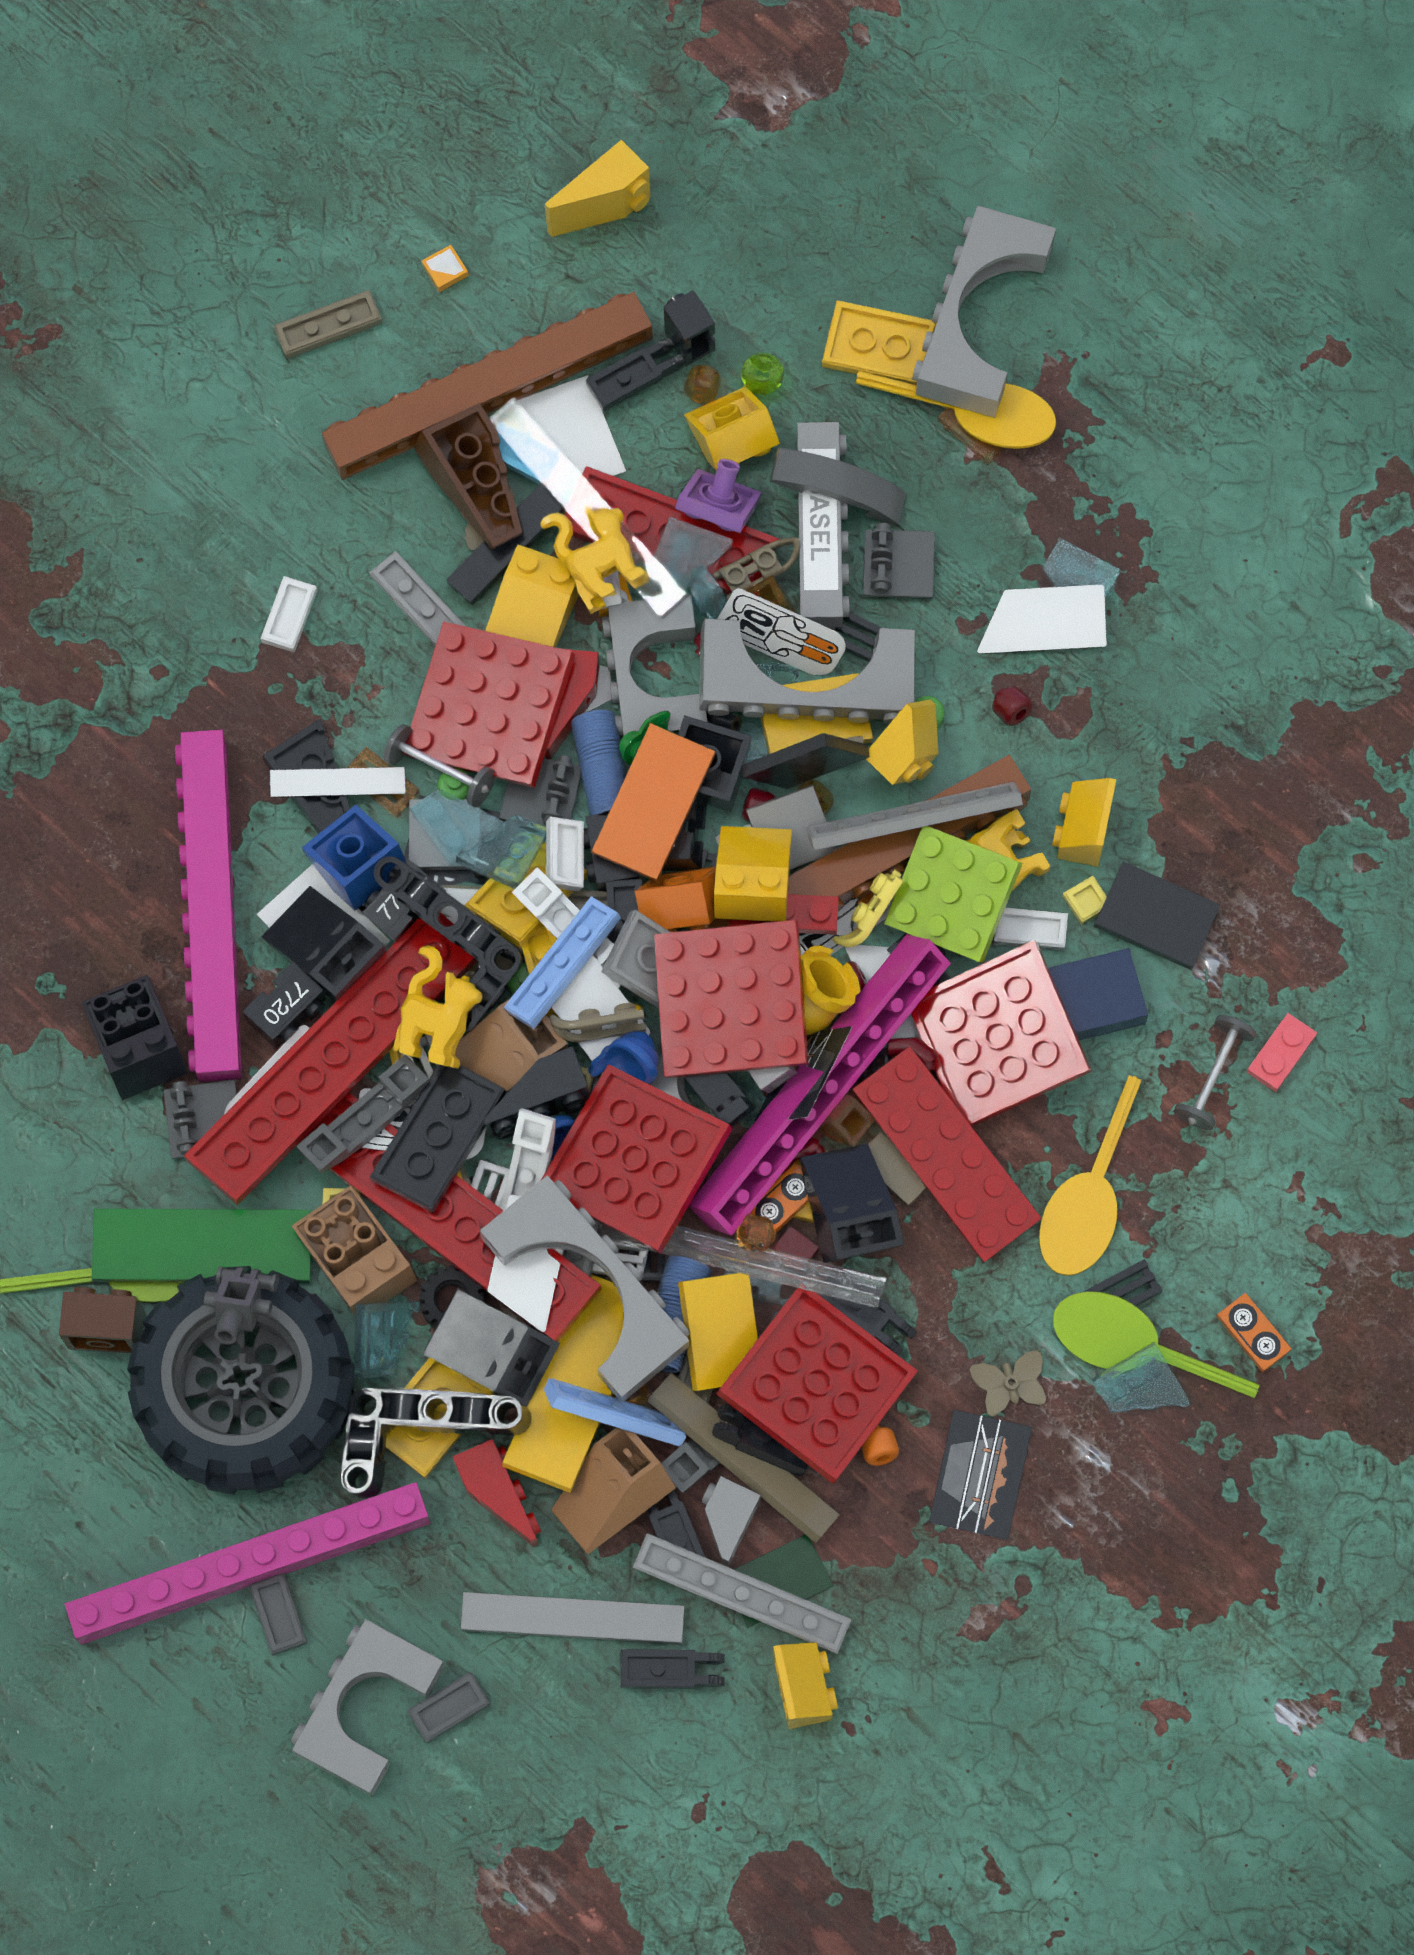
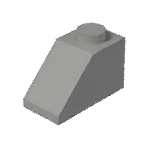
M721 1476L717 1485L709 1484L702 1503L706 1504L705 1516L721 1562L729 1567L761 1502V1495Z

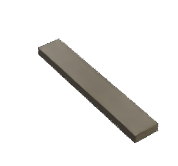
M672 1373L647 1400L741 1481L761 1495L766 1502L815 1543L818 1542L840 1515L790 1472L736 1450L735 1446L715 1438L712 1433L714 1424L720 1421L728 1422L720 1420V1417L717 1415L718 1412Z

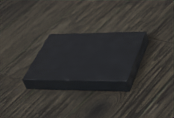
M822 733L745 763L741 767L743 778L788 789L867 759L870 756L868 745Z
M1123 861L1094 927L1192 970L1220 904Z

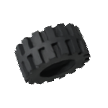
M449 1266L447 1269H443V1267L438 1268L436 1273H430L427 1276V1281L423 1282L421 1286V1293L419 1294L420 1308L425 1320L434 1329H436L444 1314L437 1306L438 1295L444 1288L449 1286L460 1287L466 1294L485 1303L483 1288L454 1266Z

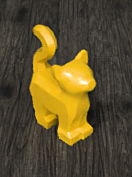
M589 506L585 507L589 526L600 539L573 551L568 548L573 535L572 522L566 515L558 512L551 513L543 517L540 522L543 529L551 526L559 528V533L554 542L556 555L565 564L575 580L578 594L590 614L606 606L603 598L617 594L613 585L605 583L603 580L612 573L618 571L634 589L649 582V576L646 571L634 565L630 545L621 533V523L624 515L619 508L607 509L603 507L593 511Z
M1017 809L998 818L987 829L965 840L1023 863L1012 891L1028 875L1034 874L1040 877L1049 872L1051 867L1043 853H1037L1021 859H1017L1011 847L1023 848L1030 843L1029 837L1025 836L1022 831H1015V829L1018 830L1026 824Z
M428 945L423 946L419 949L418 953L422 957L427 958L430 963L428 968L414 974L409 984L408 995L401 1007V1023L397 1029L393 1050L420 1058L422 1048L419 1044L423 1034L432 1036L428 1061L443 1066L459 1068L460 1060L455 1056V1051L466 1031L468 1012L475 1004L481 1002L482 993L475 988L473 983L469 982L470 977L463 976L460 979L456 978L453 973L447 972L445 1003L441 1004L425 996L422 986L437 977L442 969V958L436 948Z

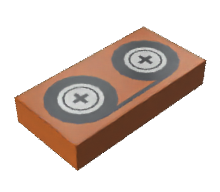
M797 1163L790 1167L771 1186L747 1216L768 1239H771L809 1203L802 1168Z
M1246 1293L1216 1316L1262 1373L1292 1350Z

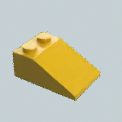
M620 140L545 203L548 234L554 237L626 218L631 212L640 211L647 205L651 197L649 167Z
M517 545L504 574L485 631L557 647L579 596L576 582L565 564L556 557Z
M721 826L714 888V918L786 921L792 829Z

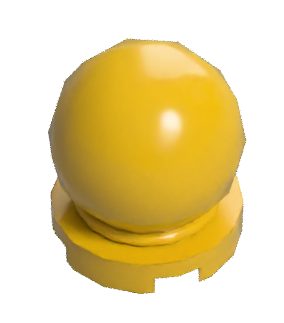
M820 945L810 947L801 955L806 1035L826 1029L838 1013L845 1012L855 1003V997L860 993L858 977L848 962L842 965L830 955L834 952L832 949Z

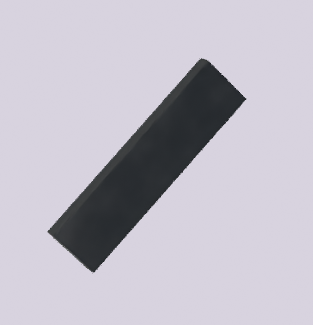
M541 482L516 508L522 534L494 549H491L484 541L446 579L448 585L473 606L506 572L517 545L530 548L548 529L541 527L540 522L543 517L557 512L563 514L567 510L568 504L545 483Z

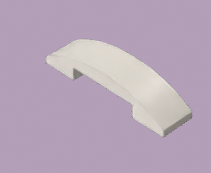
M538 867L512 892L557 939L580 911ZM607 937L593 954L602 967H604L614 946V943ZM612 979L619 989L622 985Z
M523 1108L519 1110L512 1144H515L502 1205L499 1207L503 1211L506 1209L509 1195L521 1197L541 1181L551 1162L556 1119Z

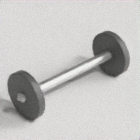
M402 724L394 730L384 750L385 762L391 765L398 763L404 756L402 754L404 752L470 786L467 793L468 805L476 808L486 800L495 781L493 776L495 771L493 769L484 767L477 773L475 778H472L406 744L412 732L411 727Z
M1218 1015L1214 1022L1220 1030L1227 1033V1037L1195 1106L1176 1104L1173 1110L1178 1118L1189 1123L1190 1126L1193 1125L1205 1130H1212L1216 1122L1202 1110L1235 1039L1253 1041L1256 1036V1031L1251 1026L1227 1015Z

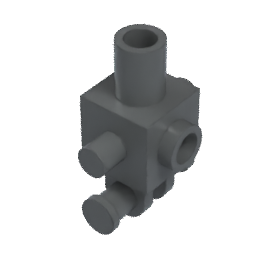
M223 1266L218 1267L216 1284L220 1285L217 1292L206 1291L204 1297V1305L215 1308L217 1325L215 1337L218 1341L224 1344L234 1343L240 1330L253 1332L259 1314H271L272 1301L262 1299L261 1289L276 1293L279 1284V1276L277 1274L272 1276L261 1274L259 1269H252L251 1273L248 1274L245 1267L239 1266L236 1270L225 1269Z

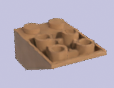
M509 1000L498 1006L459 1041L455 1051V1056L460 1060L461 1066L505 1088L506 1094L538 1059L568 1048V1043L554 1031L547 1015L542 1018L535 1029H532L507 1013L504 1006Z
M352 1185L292 1225L293 1230L358 1322L418 1281L408 1261Z
M616 1427L594 1444L585 1458L571 1493L563 1491L551 1511L588 1555L676 1487L661 1462L634 1432Z

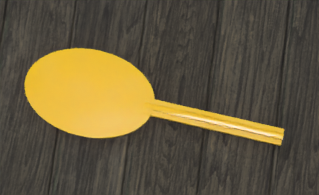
M863 371L857 373L855 384L954 409L958 423L966 432L978 440L994 446L1013 449L1033 447L1048 440L1055 430L1056 418L1049 404L1037 394L1016 385L1006 383L996 417L993 418L916 395L917 385Z
M1128 1075L1091 1173L1077 1174L1065 1181L1055 1191L1045 1208L1040 1225V1249L1046 1264L1058 1274L1070 1276L1089 1269L1100 1259L1112 1239L1117 1220V1201L1112 1186L1104 1177L1142 1081L1136 1076Z

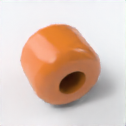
M877 1425L861 1446L865 1462L873 1466L888 1464L899 1455L895 1434L888 1427Z

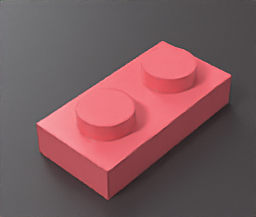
M1287 1013L1251 1063L1246 1073L1274 1092H1277L1315 1039L1317 1032Z

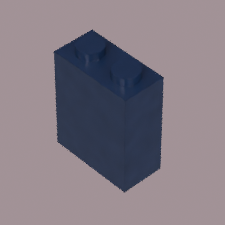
M1129 948L1048 968L1079 1041L1146 1024L1148 1012Z

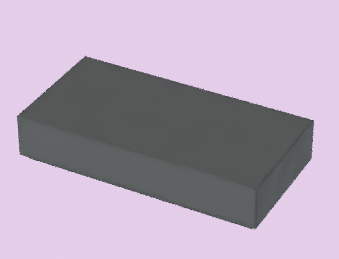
M281 1573L249 1584L272 1656L307 1644L285 1574Z
M469 1672L407 1711L426 1743H429L488 1707L490 1702L472 1672Z

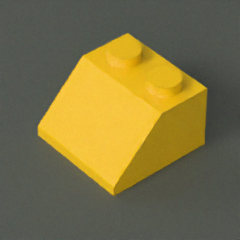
M746 386L684 414L686 422L706 460L716 471L720 459H730L740 465V462L748 458L767 454L772 447L780 444L767 407Z
M931 699L907 703L870 746V757L866 760L892 785L904 782L910 783L917 779L921 781L934 768L931 762L939 754L936 704Z
M1103 778L1072 782L1070 793L1063 792L1059 813L1066 814L1064 825H1056L1052 846L1059 847L1057 859L1099 867L1117 779Z
M817 1642L773 1646V1659L788 1729L831 1721V1710L838 1709L834 1687L826 1688L824 1674L830 1673L826 1651L819 1652Z

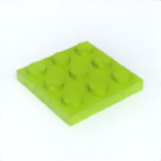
M924 826L921 828L902 879L904 881L895 894L884 924L910 935L929 939L935 945L984 963L1023 863L932 827Z

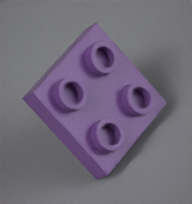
M720 459L715 475L700 469L696 470L679 495L675 509L685 512L691 518L704 519L715 523L723 530L740 533L758 506L762 492L736 483L735 479L740 469L739 464L730 459Z

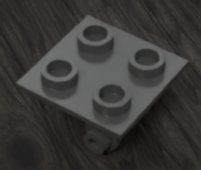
M877 523L876 529L865 530L863 596L933 598L935 532L891 530L888 523Z
M563 755L558 756L557 761L544 758L535 788L507 781L499 819L546 828V821L550 817L571 820L581 778L580 765L572 764V759Z
M235 1079L187 1086L185 1081H179L172 1084L173 1088L164 1089L172 1159L185 1158L184 1155L224 1115L228 1103L237 1095Z

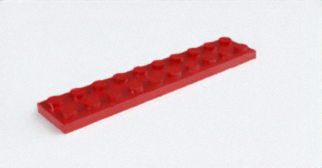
M439 914L440 922L444 926L450 927L454 925L443 914ZM418 918L184 1155L185 1160L238 1205L394 1047L397 1029L401 1023V1007L408 995L409 984L414 974L428 968L430 963L427 958L422 957L418 953L419 949L428 945L440 952L442 958L441 971L434 980L422 986L423 994L437 1002L445 995L446 973L450 972L456 978H461L477 960L421 918Z
M348 1092L300 1142L323 1123L326 1126L331 1124L357 1102L358 1099ZM391 1124L385 1128L393 1136L398 1131ZM360 1148L351 1156L329 1169L349 1186L352 1185L358 1193L485 1291L488 1290L495 1254L481 1239L480 1230L501 1214L503 1210L456 1175L434 1213H431L371 1181L370 1175L386 1150ZM547 1249L548 1254L560 1263L557 1279L553 1278L556 1285L546 1331L541 1332L528 1321L526 1322L538 1332L550 1337L554 1342H558L602 1288L599 1283L556 1250Z

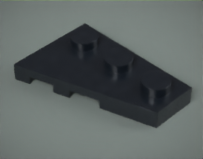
M321 718L263 755V761L270 770L336 769ZM346 795L290 796L318 834L350 809Z

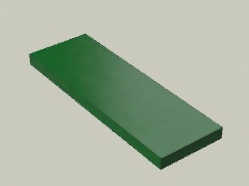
M94 1208L92 1282H186L199 1274H202L203 1278L215 1276L219 1266H251V1269H259L261 1273L268 1274L274 1270L297 1280L298 1283H310L311 1254L293 1230L292 1225L312 1211L292 1209Z

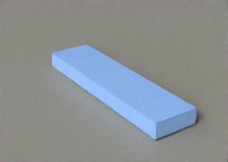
M591 896L504 1006L507 1013L535 1029L620 921L621 917L618 912Z
M549 1378L544 1387L552 1408L679 1447L686 1438V1434L660 1411L627 1401L621 1403L618 1398L553 1378Z

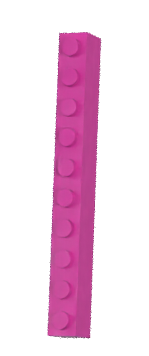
M223 730L181 732V744L175 745V759L177 766L182 765V778L176 779L178 799L184 800V811L178 812V826L180 833L185 832V845L179 846L181 867L186 866L187 879H181L182 900H188V913L182 914L183 932L190 935V947H184L185 968H191L192 980L185 982L187 1003H193V1015L187 1016V1031L189 1037H194L195 1050L188 1051L190 1071H196L199 1082L242 1079L227 742Z
M906 934L855 997V1003L843 1012L830 1028L837 1029L853 1026L809 1116L788 1120L823 1073V1071L801 1065L797 1069L798 1073L787 1081L694 1196L689 1207L709 1228L731 1236L734 1234L951 963L931 940Z
M417 1482L64 1604L75 1639L82 1645L247 1588L249 1584L281 1573L287 1574L431 1523Z

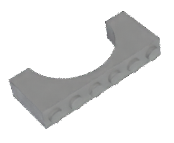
M978 205L974 217L967 216L962 236L966 237L964 246L957 245L952 265L956 266L954 275L948 273L943 285L942 293L946 294L944 303H937L933 314L932 322L937 323L934 332L927 331L922 351L927 353L924 361L917 360L912 380L917 381L916 395L993 418L996 417L1005 390L1007 372L991 366L970 348L962 334L958 313L970 292L993 276L1012 271H1032L1044 274L1054 245L1056 228Z
M704 619L700 637L699 710H706L708 714L714 716L728 715L729 712H743V715L746 717L758 718L766 713L778 714V717L781 719H797L799 715L813 716V719L817 721L834 720V717L848 718V721L853 723H865L869 719L883 720V723L890 724L907 703L914 702L915 630L880 628L874 639L871 660L857 677L845 685L828 691L804 692L778 684L767 677L754 664L744 646L739 620Z
M547 1175L480 1230V1236L503 1265L528 1252L541 1249H561L575 1252L590 1259L610 1277L622 1301L624 1322L619 1341L609 1358L598 1368V1376L618 1400L623 1403L689 1348L687 1336L690 1332L679 1318L675 1317L672 1320L663 1310L666 1304L656 1291L652 1289L647 1292L639 1281L643 1278L638 1270L630 1262L624 1265L616 1256L619 1250L614 1242L606 1234L600 1237L592 1228L595 1225V1221L583 1207L577 1210L568 1200L572 1195L560 1180L554 1183Z

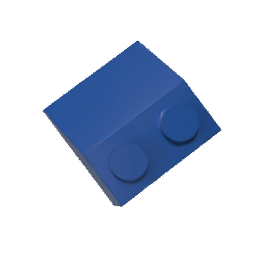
M354 805L302 847L305 855L333 892L354 911L363 905L374 891L383 889L374 877V868L382 858L395 857L406 862L399 843L357 805ZM395 863L388 864L383 869L382 876L387 883L390 881L388 879L389 873L397 865Z

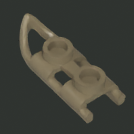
M790 537L766 544L741 559L719 569L712 576L715 581L723 577L732 592L738 588L749 592L783 574L794 565L800 552V540L797 537ZM790 544L794 545V551L790 559L781 566L773 550ZM754 561L753 563L747 565L746 567H744V568L742 567V566H744V565H746V564H748V563ZM760 571L762 577L751 582L748 576ZM731 594L726 596L727 601L730 598Z
M632 1003L619 1004L614 1008V1014L600 1016V1012L597 1009H586L578 1014L579 1020L569 1021L559 1019L555 1015L550 1016L554 1031L561 1038L571 1042H585L621 1036L627 1032L647 1031L645 1023L638 1024V1020L645 1019L643 1009L636 1010L635 1005ZM616 1024L617 1028L602 1029L604 1025ZM566 1029H568V1030H580V1029H581V1034L571 1033V1032L567 1031Z

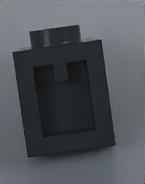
M728 1073L685 1077L715 1117L730 1124L731 1127L735 1126L755 1109L754 1105Z

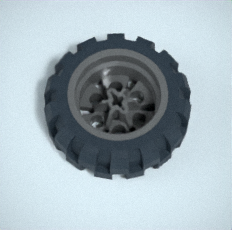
M241 1266L246 1268V1273H251V1266ZM225 1267V1269H230V1270H236V1268H237V1267ZM274 1270L265 1275L272 1276L277 1274L279 1276L276 1293L261 1289L262 1299L272 1301V1311L270 1315L259 1314L254 1326L259 1328L253 1348L246 1346V1331L244 1330L239 1331L236 1341L232 1344H224L216 1339L215 1308L205 1306L204 1297L206 1291L217 1292L220 1285L216 1284V1275L203 1278L202 1274L178 1285L179 1292L165 1304L161 1301L156 1304L143 1321L145 1329L139 1342L132 1345L127 1368L130 1373V1391H128L134 1419L138 1423L145 1437L144 1439L168 1468L186 1481L191 1479L205 1485L211 1491L235 1495L237 1490L255 1489L258 1494L283 1487V1481L300 1472L303 1475L307 1474L325 1458L324 1451L333 1439L340 1438L347 1422L350 1397L354 1393V1365L351 1361L344 1333H342L331 1310L316 1293H309L299 1286L297 1280ZM202 1344H205L214 1354L213 1364L194 1355ZM238 1345L241 1351L237 1358L226 1360L222 1357L225 1347ZM264 1350H273L277 1353L276 1359L271 1364L262 1365L258 1362V1357ZM294 1357L296 1358L298 1369L278 1373V1370L284 1363ZM242 1372L247 1377L245 1379L246 1385L240 1387L235 1382L237 1380L236 1374ZM206 1373L217 1375L216 1383L210 1388L199 1386L200 1378ZM277 1383H286L290 1389L286 1396L275 1398L271 1396L272 1387ZM250 1394L255 1395L248 1400H243V1397L249 1396ZM202 1396L210 1398L208 1402L192 1411L188 1406V1399ZM272 1404L286 1410L279 1419L269 1410ZM226 1406L230 1408V1415L225 1421L216 1422L212 1420V1413L217 1407ZM255 1411H262L266 1413L265 1422L257 1427L250 1426L247 1422L250 1414ZM236 1419H240L241 1434H229Z

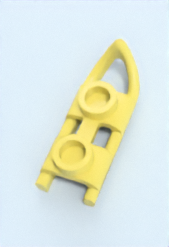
M894 869L891 875L888 873H878L870 886V891L875 893L867 904L860 902L852 914L851 921L857 923L858 927L849 934L833 937V942L843 947H854L867 939L904 881L900 878L901 872Z

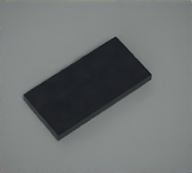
M438 1064L429 1079V1083L422 1090L370 1175L372 1182L431 1213H434L485 1129L486 1125L483 1119L506 1094L505 1088L461 1065L459 1068H452Z

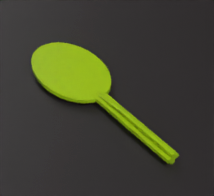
M92 1268L0 1279V1294L91 1283ZM184 1282L108 1283L113 1289L132 1292V1296H136L139 1302L158 1303L159 1301L167 1302L179 1292L177 1286Z
M1095 1291L1079 1292L1064 1298L1054 1311L1053 1326L1062 1344L1078 1358L1097 1367L1110 1370H1131L1141 1367L1152 1358H1155L1255 1398L1260 1385L1159 1345L1157 1331L1148 1316L1138 1307L1118 1296Z

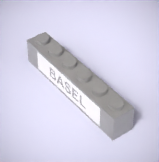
M839 422L797 423V451L813 453L840 461V455H846V434L839 435ZM806 489L802 493L798 492L800 615L834 630L835 627H842L843 617H849V596H842V585H849V564H842V552H848V531H841V520L848 519V506L845 502Z

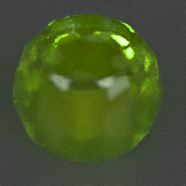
M758 352L750 355L744 362L741 369V379L744 386L753 394L766 396L774 393L781 386L784 379V368L780 360L773 354ZM760 370L762 373L769 371V377L765 378L762 374L757 376V371Z

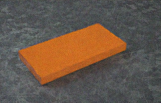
M650 723L595 842L592 854L654 881H658L714 759L715 751Z

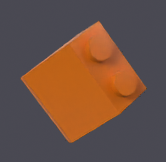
M716 866L660 874L658 881L648 880L634 891L638 911L671 933L677 932V928L689 927V931L709 928L710 923L716 919L714 918Z

